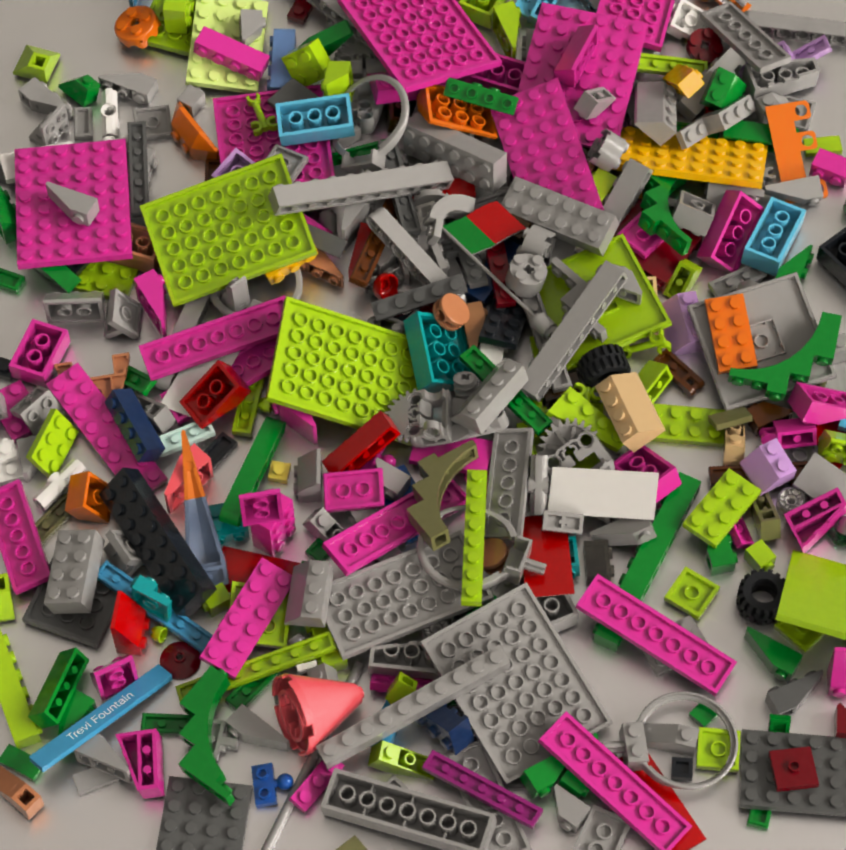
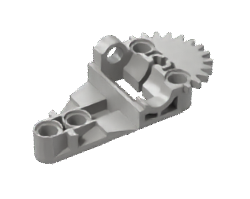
M355 40V44L348 42V46L342 45V49H337V53H335L334 61H351L354 83L363 78L362 69H366V76L369 73L387 72L374 52L357 40ZM369 82L355 89L351 102L353 122L361 128V134H371L375 130L385 107V104H375Z
M416 388L412 393L406 391L405 397L401 394L398 395L400 400L393 399L394 405L387 406L390 411L384 412L392 419L401 433L397 440L400 442L404 438L405 443L410 441L411 445L415 448L454 443L503 431L509 426V419L504 409L482 435L451 421L450 418L466 399L452 397L449 389L445 390L444 388L437 393H430L425 389L416 390ZM442 407V423L433 420V408Z
M566 418L565 424L559 419L558 427L552 423L550 424L552 431L544 430L548 437H540L545 443L538 444L539 447L544 448V450L538 452V455H548V473L550 476L552 475V467L549 465V459L552 457L559 460L558 467L572 468L577 464L571 454L567 455L565 453L567 446L575 448L573 453L579 462L595 452L600 462L590 469L615 470L614 460L608 449L597 437V430L590 431L591 424L585 428L584 420L578 425L577 418H574L573 423H570L569 418ZM584 434H588L592 438V442L588 445L581 442V436ZM597 517L606 524L613 522L610 517Z

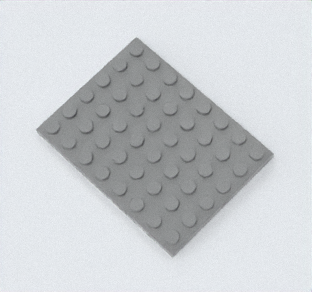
M527 582L420 642L440 677L499 644L509 658L510 669L454 699L462 714L468 717L472 731L505 786L520 778L524 770L552 756L538 743V740L566 711L592 735L613 723Z

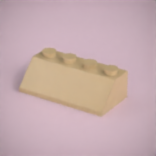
M638 373L610 375L595 386L622 444L632 452H636L666 431Z

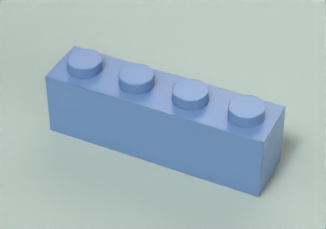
M274 29L273 36H270V47H273V49L269 51V61H272V65H268V76H271V80H267V91L279 90L292 79L281 58L296 48L295 29Z

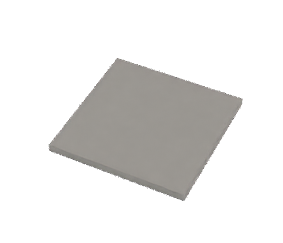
M797 272L717 296L722 297L743 293L758 364L756 369L776 365L792 357L806 345L818 327ZM700 301L687 305V310L724 410L745 407L768 400L769 398L765 397L766 389L755 390L747 385L736 386L728 382L729 373L718 374L705 303ZM813 362L810 377L806 384L816 385L836 379L837 374L833 364L820 366ZM789 379L786 394L792 392L796 384L791 379Z

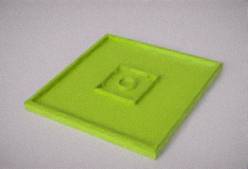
M623 233L612 238L603 257L583 250L561 260L586 283L593 279L597 268L603 265L605 260L618 266H625L632 270L642 290V302L640 305L619 297L613 299L598 320L606 328L608 338L602 343L598 339H593L588 334L567 363V371L577 368L581 357L593 348L607 344H617L624 347L649 336V331H652L654 334L660 328L663 330L672 326L669 316ZM549 265L547 266V277L539 293L547 315L558 327L565 314L561 309L560 299L571 289L568 288L561 277L557 278L552 273V266Z
M793 550L775 620L846 640V564Z

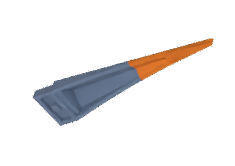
M182 429L185 541L214 586L221 582L224 585L230 584L227 562L186 433Z

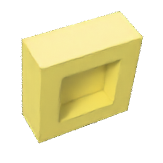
M272 460L267 477L268 481L287 484L291 463Z

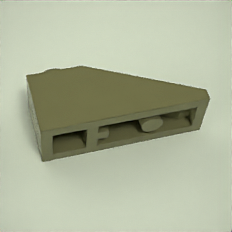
M767 492L758 496L750 506L759 538L763 541H772L781 538V519Z

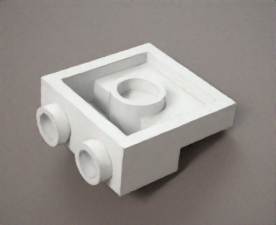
M687 0L674 2L666 33L680 40L682 37L688 39L697 29H706L708 25L700 19V13L704 12V10Z
M3 438L0 440V487L17 479L20 481L25 480L14 439Z

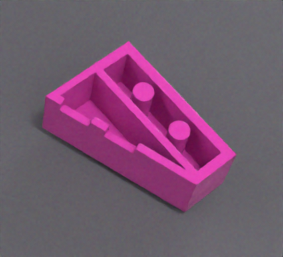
M837 487L784 514L803 553H806L846 514V501Z
M157 729L115 734L140 795L144 799L164 796L162 736Z

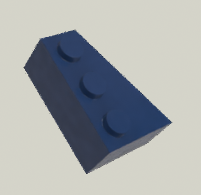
M447 704L416 721L421 727L424 725L432 738H438L446 751L450 750L455 755L474 741L468 717L466 715L460 717L456 714L458 710L454 707L449 709L446 706Z

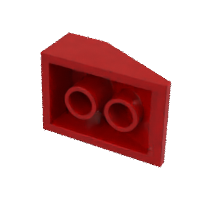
M217 360L179 402L197 425L203 429L238 406L251 390L229 364Z
M118 590L110 626L116 652L119 654L141 656L142 649H146L147 637H145L146 630L149 631L151 619L148 618L144 608L123 591Z

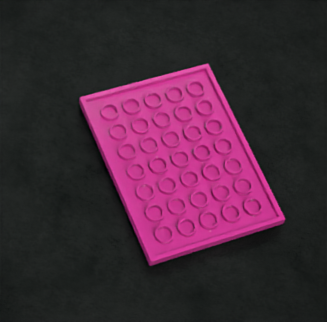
M337 0L386 71L403 86L406 93L447 82L449 78L458 79L501 66L502 60L456 0Z
M542 2L517 93L554 79L553 67L562 58L563 48L568 47L571 33H575L579 26L596 24L598 25V45L575 88L561 82L560 84L582 147L590 148L596 137L599 139L602 137L603 134L600 132L605 128L620 136L649 23ZM604 87L616 97L615 101L596 118L583 119L574 109V106L585 90Z
M321 84L305 86L317 96L323 97ZM278 90L258 92L261 98L260 107L265 119L267 120L269 116H275V123H277L276 110L268 104L267 100ZM256 93L213 98L220 165L235 148L239 149L254 162H259L266 159L275 144L281 146L278 130H268L260 136H254V129H251L250 123L258 121L253 107L247 104L246 97L249 95L250 99L254 100L256 99ZM330 140L283 146L309 158L308 163L294 182H307L312 179L320 180L335 176Z
M126 139L15 149L18 270L133 259ZM47 181L98 199L100 211L90 226L75 223L51 200L46 189Z

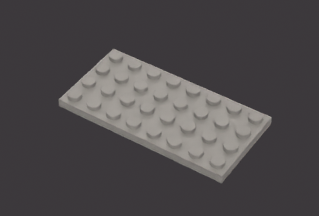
M461 530L450 534L451 542L435 551L428 544H424L425 554L431 566L442 576L453 581L462 582L464 536ZM417 548L355 571L348 576L345 575L332 580L326 625L332 634L342 660H346L370 650L371 647L386 644L474 609L477 606H461L462 591L449 589L434 581L423 569L418 558ZM490 588L482 590V605L492 602L494 596Z

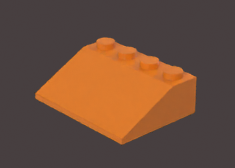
M433 85L420 89L416 97L417 108L428 123L495 140L498 138L497 128L490 109L444 96L445 87Z

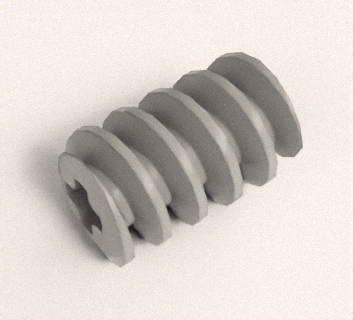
M461 371L453 376L455 398L467 400L478 387L477 376L468 371Z

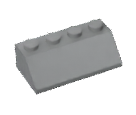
M663 81L636 82L634 125L660 146L677 133L676 90Z
M509 358L497 364L450 418L451 421L482 435L528 382L529 379L524 365Z

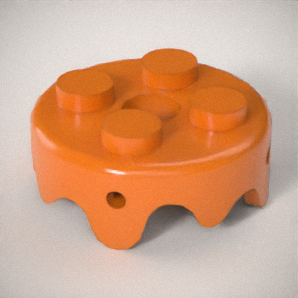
M148 6L129 7L117 18L114 26L115 34L126 47L138 46L141 49H145L148 46V38L158 35V27L161 26V22L156 13Z

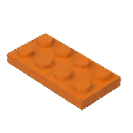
M743 293L705 299L704 303L718 374L729 373L730 368L756 369L758 364Z

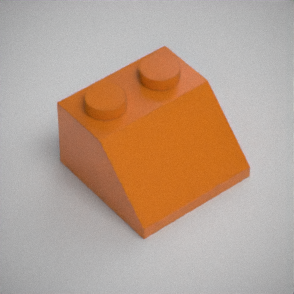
M90 471L71 475L65 512L79 520L109 523L110 511L99 495L108 483Z

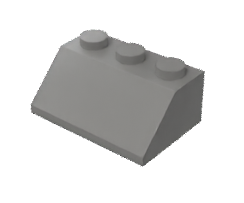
M54 292L46 294L43 299L48 323L105 321L106 301L104 292Z
M308 560L293 567L284 621L285 625L325 628L334 574L330 561Z

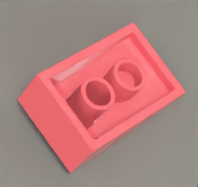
M194 443L190 448L203 486L214 477L211 458ZM182 453L164 492L167 511L170 514L184 503Z

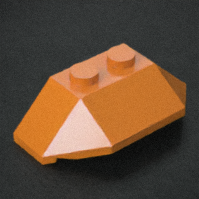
M179 101L176 104L171 122V136L174 141H178L181 144L182 151L194 160L220 159L218 148Z

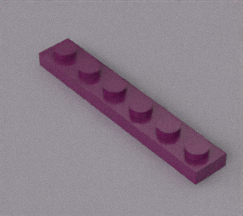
M434 750L431 751L422 766L423 771L531 829L535 827L543 813V809Z

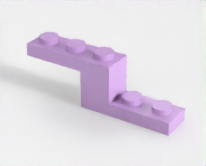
M825 34L793 52L784 40L777 43L791 56V59L815 57L817 60L832 52ZM744 64V66L738 71V74H739L741 80H742V75H743V71H744L745 64Z

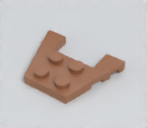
M129 352L112 355L114 374L90 377L106 399L113 389H124V382L130 362ZM72 362L54 364L58 375L73 366Z

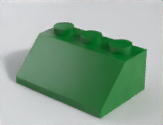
M0 186V235L7 245L17 240L16 205L10 203L9 200L11 199L6 190L3 191Z

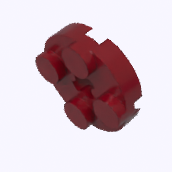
M711 28L697 29L687 39L686 50L689 57L695 60L708 61V65L717 57L719 58L723 51L719 36ZM702 43L707 45L708 50L701 48Z

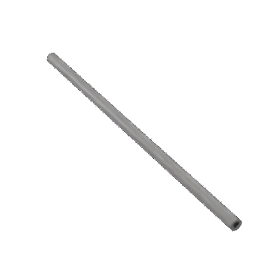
M356 661L345 682L356 684L364 665ZM317 749L308 755L261 850H273L295 806L288 799L312 772L320 756Z

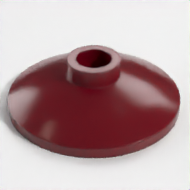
M174 642L163 650L160 656V665L172 674L173 679L184 680L190 678L198 671L201 664L199 659L200 653L186 642ZM177 656H183L181 660L176 659Z

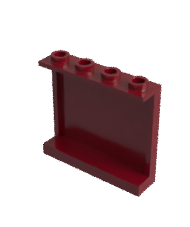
M640 199L619 224L613 237L644 210L640 207L642 202ZM680 229L692 239L688 253L684 256H681L665 241L645 260L635 252L633 253L646 276H656L657 290L664 292L679 261L688 259L694 250H699L702 244V235L696 236L690 230Z

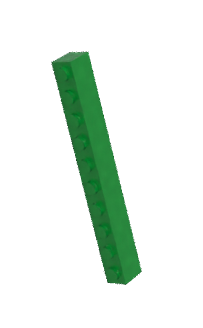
M679 472V477L682 484L661 499L660 504L662 506L660 510H655L654 522L652 524L657 537L637 545L635 558H630L627 565L628 571L626 574L623 573L618 582L621 589L640 601H643L700 491L701 481ZM598 622L592 634H595V643L614 652L617 651L623 640L621 636Z

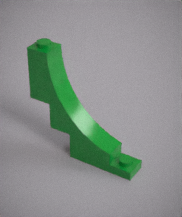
M210 666L179 703L182 710L192 718L179 732L182 741L189 745L191 750L178 765L183 773L228 806H231L235 801L232 795L233 790L224 783L226 778L216 762L211 734L215 711L223 694L231 684L227 678L228 674L223 669H216Z

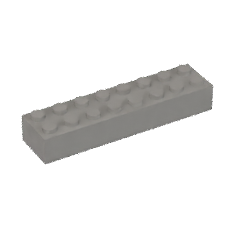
M337 768L333 770L320 806L323 815L442 850H488L497 824L496 816L493 813Z

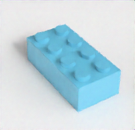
M349 93L275 104L281 146L355 136Z
M771 197L744 248L741 263L776 277L803 224L806 210Z

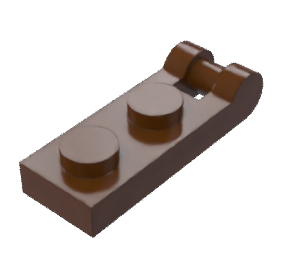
M668 349L662 351V354L653 359V361L668 365L673 376L672 381L683 389L688 397H692L697 389L705 386L703 379L672 352H669Z

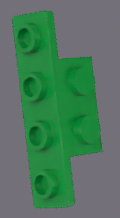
M453 78L447 80L443 93L444 96L514 115L519 101L518 97L501 93L497 88H484L482 84L476 82L470 84Z

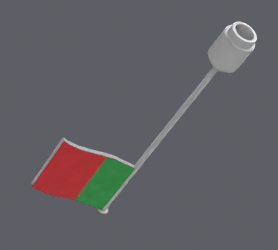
M498 201L483 205L461 219L446 225L443 224L442 231L532 316L531 327L543 339L549 340L557 324L544 312L534 314L474 256L496 246L512 235L525 231L526 228Z

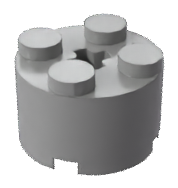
M605 128L600 132L603 134L600 139L596 137L587 155L590 158L587 161L600 169L610 172L612 169L616 170L620 166V158L628 150L630 144L624 138Z
M534 224L530 228L525 229L522 236L524 238L523 244L518 247L516 254L527 253L540 255L543 259H549L556 243V239L553 237L557 236V234Z
M524 253L516 254L513 257L505 277V283L509 290L511 289L515 292L516 296L532 298L542 290L548 272L542 256Z

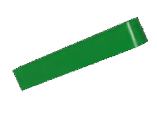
M268 416L265 418L222 506L219 515L220 522L237 527L241 525L242 516L238 495L257 491L284 435L285 421Z

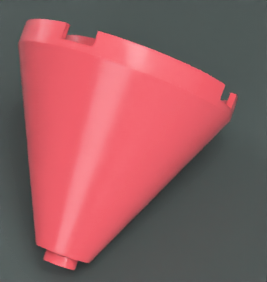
M285 673L276 676L272 684V696L278 695L279 705L274 706L279 726L284 737L289 740L291 749H299L301 751L298 753L299 756L312 754L316 750V746L324 742L362 703V698H364L362 687L349 682Z

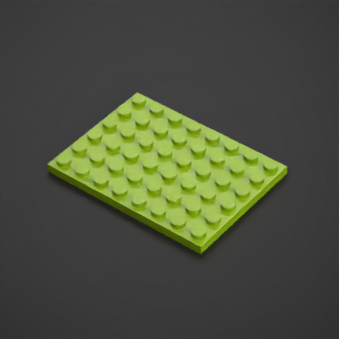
M282 153L140 205L174 307L223 290L236 277L240 279L245 275L247 280L318 254L303 212L279 216L274 215L268 197L272 187L277 184H292Z
M288 296L284 299L265 398L266 401L359 429L380 410L383 413L390 411L387 406L394 405L393 399L399 401L398 395L401 394L405 397L406 391L412 393L415 388L417 390L406 335ZM404 438L399 442L405 445L412 446L410 441H408V443H405Z

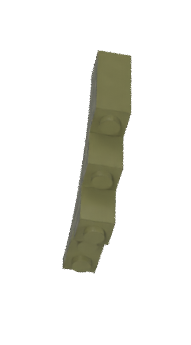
M473 440L460 445L440 457L433 453L417 462L420 476L423 479L412 485L414 497L418 503L407 508V514L411 525L433 551L451 542L448 528L440 516V506L445 490L455 475L466 465L479 458L477 445Z

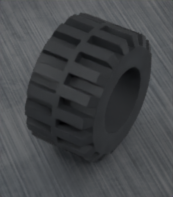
M607 344L593 348L584 354L577 364L585 386L591 387V389L610 375L631 372L622 347L617 344Z
M755 569L751 571V575L747 573L744 579L741 580L737 593L736 604L738 605L739 612L743 611L742 616L744 618L749 617L750 622L757 621L758 625H762V622L768 625L771 623V620L773 622L777 621L775 619L785 579H780V574H773V570L770 569L768 572L764 571V569H760L757 572ZM765 591L774 600L763 603L756 600L752 593Z

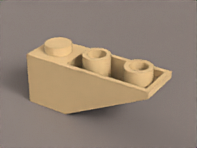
M745 424L726 428L724 432L723 465H740L739 463L744 459Z

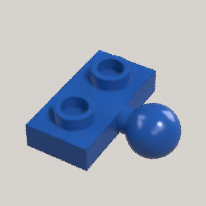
M272 763L251 766L256 807L262 808L278 805L276 788L279 787L282 790L290 789L293 786L292 776L283 773L275 779Z

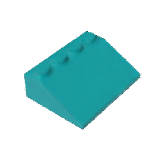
M417 311L403 321L417 390L425 389L430 393H437L444 388L445 390L454 391L453 376L461 371L472 372L459 360V356L468 349L464 326H461L456 331H448L437 323L433 313Z

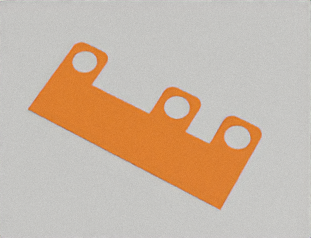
M803 100L765 107L781 182L805 178L806 174L801 151L815 149L818 144L814 131L796 133L794 121L810 118L809 103ZM797 105H804L807 112L804 116L796 114L795 108ZM804 135L812 136L813 144L811 146L803 145L802 137ZM820 179L821 185L824 187L823 198H826L828 196L825 180ZM785 200V202H787V203H789V204L795 203V202H791V201Z

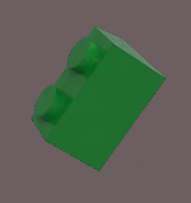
M718 67L713 71L699 103L714 111L723 109L743 97L747 85L736 74Z

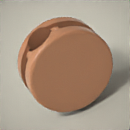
M447 293L433 305L435 320L448 331L458 330L469 320L470 312L468 306L456 294Z
M499 538L484 540L483 570L489 575L496 571L501 573L510 552L503 540Z

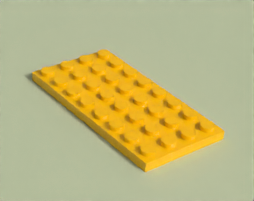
M632 126L622 128L620 137L624 138L630 145L628 150L622 154L620 158L621 164L616 169L617 171H622L624 163L632 158L654 170L652 175L762 189L768 145L747 143L742 140L731 141L725 138H708L706 136L689 148L682 150L676 134L660 146L640 129Z

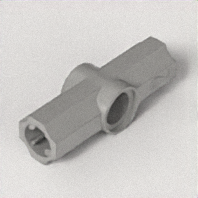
M531 455V468L528 480V493L530 494L529 515H543L544 510H547V494H549L548 455Z

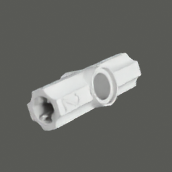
M106 88L104 91H101L102 138L106 136L118 138L117 91L112 88Z
M73 458L60 472L51 474L46 485L32 498L33 502L38 508L46 511L59 497H62L65 493L68 494L70 476L86 472V467L78 459Z

